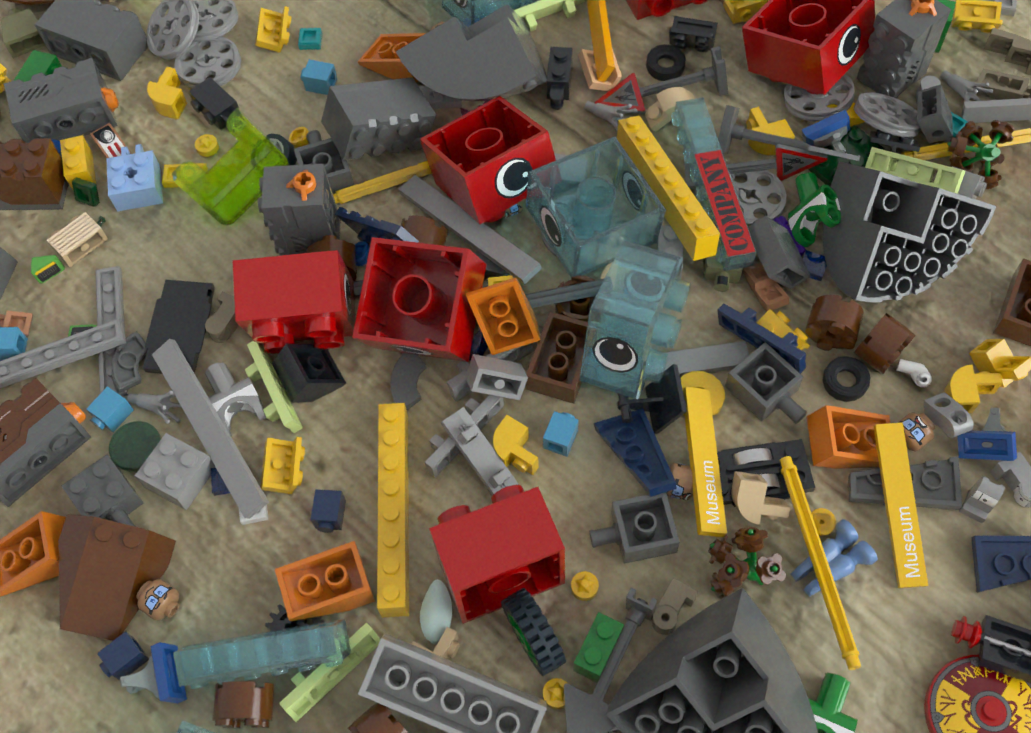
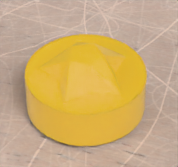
M298 127L292 131L289 136V142L294 148L309 144L306 138L309 130L306 127Z
M204 134L196 139L195 148L200 156L210 157L218 152L219 144L215 136Z
M818 508L811 512L818 535L826 536L835 530L836 517L830 510Z
M582 571L573 577L571 591L577 599L589 601L598 593L599 583L594 574Z
M554 678L544 685L543 699L546 701L547 706L552 709H562L565 707L564 684L567 683L565 680Z

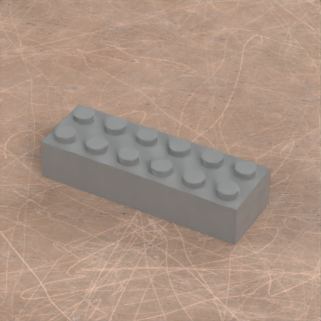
M386 633L379 642L358 692V695L448 733H537L547 709L545 700Z

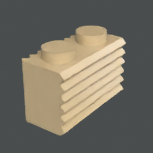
M84 212L80 216L73 217L70 223L61 230L54 231L51 237L47 239V242L57 255L69 267H72L73 264H76L85 255L91 253L92 250H95L96 247H99L108 238L102 228Z

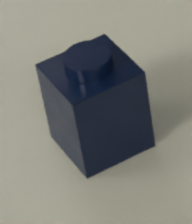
M315 489L310 520L318 531L332 533L333 530H342L346 499L342 491Z
M124 632L97 653L102 660L99 666L105 675L109 678L114 676L118 680L122 676L130 675L149 660L137 640L128 632Z

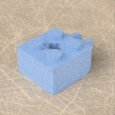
M137 144L134 154H130L126 146L121 147V156L107 158L108 196L117 212L163 204L161 168L153 150L144 152L142 145Z

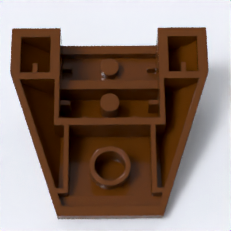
M67 514L58 540L60 629L114 641L122 635L139 610L137 605L138 599L136 598L138 591L147 581L161 579L169 567L176 540L147 529L98 517Z

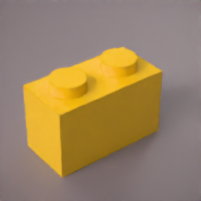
M84 136L60 140L64 177L72 190V181L76 177L96 184L93 152Z

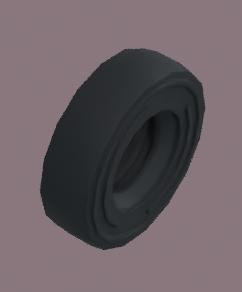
M668 44L658 45L648 53L646 68L653 78L659 81H667L682 75L685 70L686 58L684 52L676 46ZM669 58L674 61V65L672 67H662L658 65V60Z
M844 356L832 360L827 365L822 381L825 390L830 396L840 401L849 402L861 398L870 386L871 377L868 368L863 362L853 357ZM841 371L852 373L856 378V384L851 387L842 386L837 381V374Z

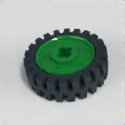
M525 588L518 590L501 601L503 611L512 626L513 632L516 634L530 661L542 676L551 673L566 663L565 654L558 643L556 635L553 633L551 625L548 624V620L543 615L539 605L536 604L534 598L531 597Z

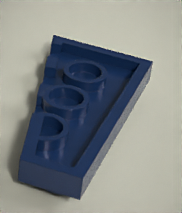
M339 207L334 214L358 234L357 238L360 241H364L368 245L371 243L372 237L419 242L402 226L384 220L378 221L368 215L364 218L358 212L351 211L348 213L342 207Z
M643 408L631 411L633 418L631 423H622L621 415L594 423L596 432L650 497L677 489L676 481Z
M1031 536L971 537L977 593L1031 580Z

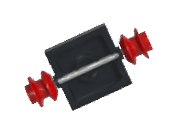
M988 615L982 621V628L979 621H975L973 625L968 624L966 616H963L960 621L955 620L951 636L955 637L956 644L964 640L967 641L968 648L971 649L979 642V666L1031 683V630Z

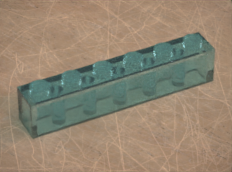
M345 619L187 645L173 652L179 687L191 685V689H197L207 686L208 682L217 681V683L222 685L223 682L235 681L236 677L244 676V680H252L261 677V673L271 672V676H278L289 672L288 669L298 668V671L302 672L314 669L316 664L325 663L326 667L342 664L343 660L351 654L346 622Z

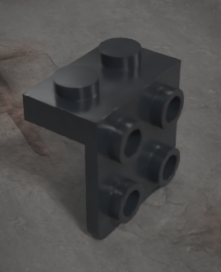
M674 16L673 26L669 30V44L679 49H686V47L695 48V51L706 53L708 50L711 51V48L714 46L718 23Z

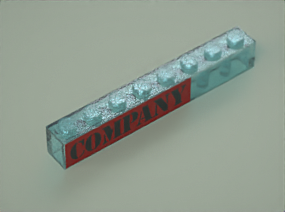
M704 98L676 102L675 112L671 114L673 126H677L678 142L680 145L683 144L685 163L690 165V179L692 183L695 182L697 200L702 202L703 209L720 232L716 259L718 262H721L724 271L753 266L757 252Z

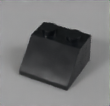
M286 344L271 363L292 403L313 402L346 384L328 349L315 348L314 344Z

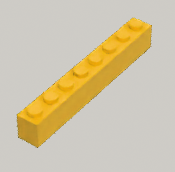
M632 116L618 120L616 143L636 174L640 177L647 191L692 260L715 256L720 232L640 116Z
M405 403L379 404L377 609L382 618L409 616L408 413Z

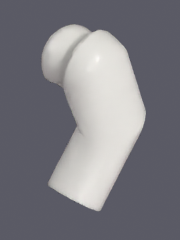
M904 359L898 360L896 371L909 374L919 387H927L931 384L932 377L923 364Z

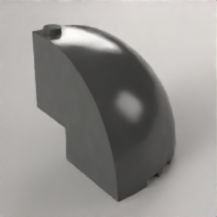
M508 4L469 27L458 18L453 17L396 51L407 70L422 84L440 94L465 101H491L498 96L508 98L530 91L547 81L543 62L524 20Z
M839 162L831 188L838 197L841 221L833 228L823 223V249L828 270L841 291L855 300L882 302L883 300L893 299L897 301L901 300L903 296L912 293L916 295L932 287L931 283L940 277L943 279L958 267L956 263L966 254L969 255L973 250L971 245L978 235L984 234L997 206L882 171Z
M743 588L705 608L661 641L627 677L615 694L606 712L609 719L623 733H818L807 693L787 650L769 621Z

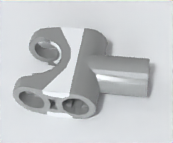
M215 363L208 367L205 375L215 393L208 398L230 436H232L230 423L233 416L238 412L249 411L258 416L260 421L266 419L262 401L249 377L235 383L225 363Z

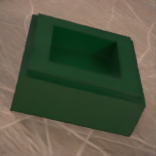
M77 177L72 181L76 201L94 207L100 203L95 183Z

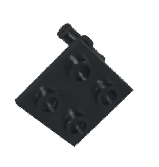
M879 129L876 132H870L871 142L891 146L890 152L895 153L896 147L919 152L920 146L918 141L914 139V136L899 137Z
M672 364L645 387L647 398L629 399L627 386H620L616 389L619 399L617 408L621 410L622 423L633 422L631 410L643 408L644 411L650 412L654 434L660 433L687 412L681 377L676 364Z

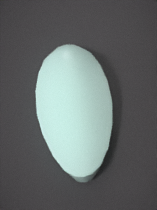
M438 579L430 585L420 610L421 629L425 638L434 645H437L446 628H450L452 620L450 594L445 584Z

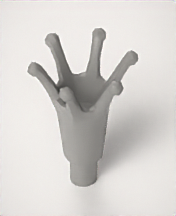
M946 70L940 75V78L962 96L965 102H970L969 99L981 101L975 95L978 91L993 93V89L981 88L988 87L990 85L989 82H971Z
M588 101L585 104V110L593 112L595 116L610 122L616 128V131L618 129V120L624 119L623 114L637 112L636 108L626 110L631 108L632 105L630 103L625 106H609Z
M172 390L162 395L130 393L127 396L128 403L136 404L138 407L155 412L165 420L166 424L170 423V419L167 416L174 419L176 423L181 421L180 418L169 412L170 407L182 408L180 404L171 402L170 398L176 397Z

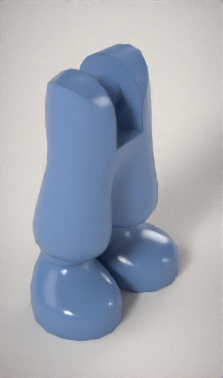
M845 519L836 524L835 539L829 538L822 542L834 582L853 573L857 564L872 565L878 560L874 549L865 541L858 542L846 555L841 554L844 549L858 541L856 529ZM810 556L791 573L796 582L814 570ZM817 578L812 580L803 590L809 597L821 590Z

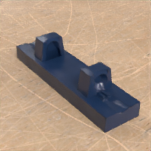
M723 303L717 309L720 326L757 349L766 342L800 374L806 369V353L797 348L798 336L789 332L783 338H780L756 323L757 312L751 308H747L741 314Z

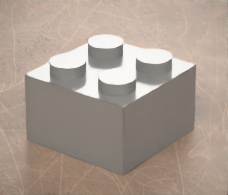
M165 433L135 474V477L144 488L187 510L216 467L207 454Z

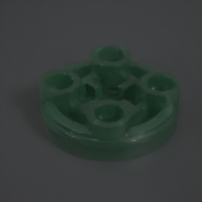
M135 421L127 423L113 434L109 443L110 457L122 470L137 473L162 437L157 429L147 422Z

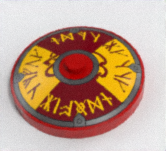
M967 655L949 662L936 673L928 686L925 695L924 713L930 733H1031V683L979 666V655Z

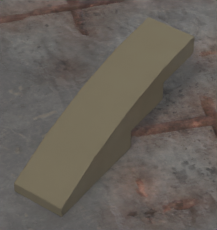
M992 28L984 49L1006 55L1004 62L1027 67L1025 74L1031 75V40Z
M983 68L977 83L989 82L990 85L988 87L981 88L993 89V93L986 94L996 100L1031 98L1029 78Z

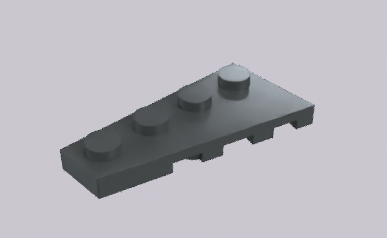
M959 456L950 457L948 460H930L922 464L910 465L916 507L949 510L961 509ZM880 468L851 472L849 474V502L885 504Z

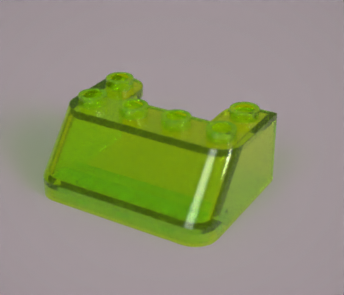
M239 108L226 121L228 131L238 141L207 172H204L197 164L190 161L182 163L172 172L174 182L223 225L235 223L262 196L259 180L260 177H263L264 167L288 166L286 156Z

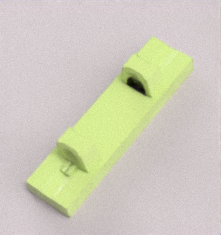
M540 0L514 11L524 20L529 32L536 30L537 19L561 10L564 11L567 18L575 16V5L583 3L585 0Z
M874 147L871 148L865 168L882 171L957 194L966 172L961 169ZM936 170L937 174L934 182H931L933 174Z
M254 341L248 343L247 346L255 362L245 369L247 376L254 382L262 378L273 403L263 409L266 418L272 422L281 418L283 425L290 428L293 433H296L303 427L271 364L272 360L269 354L264 352V346Z
M367 623L350 638L343 632L338 635L334 640L340 647L306 679L300 672L291 679L296 688L279 704L295 722L306 714L379 645L380 638Z

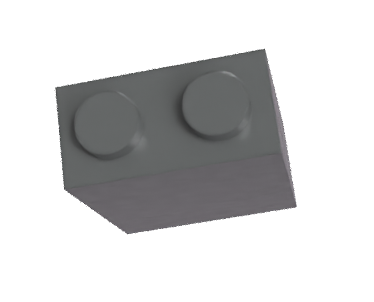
M767 216L758 218L748 227L753 246L769 278L792 289L811 277L788 229Z

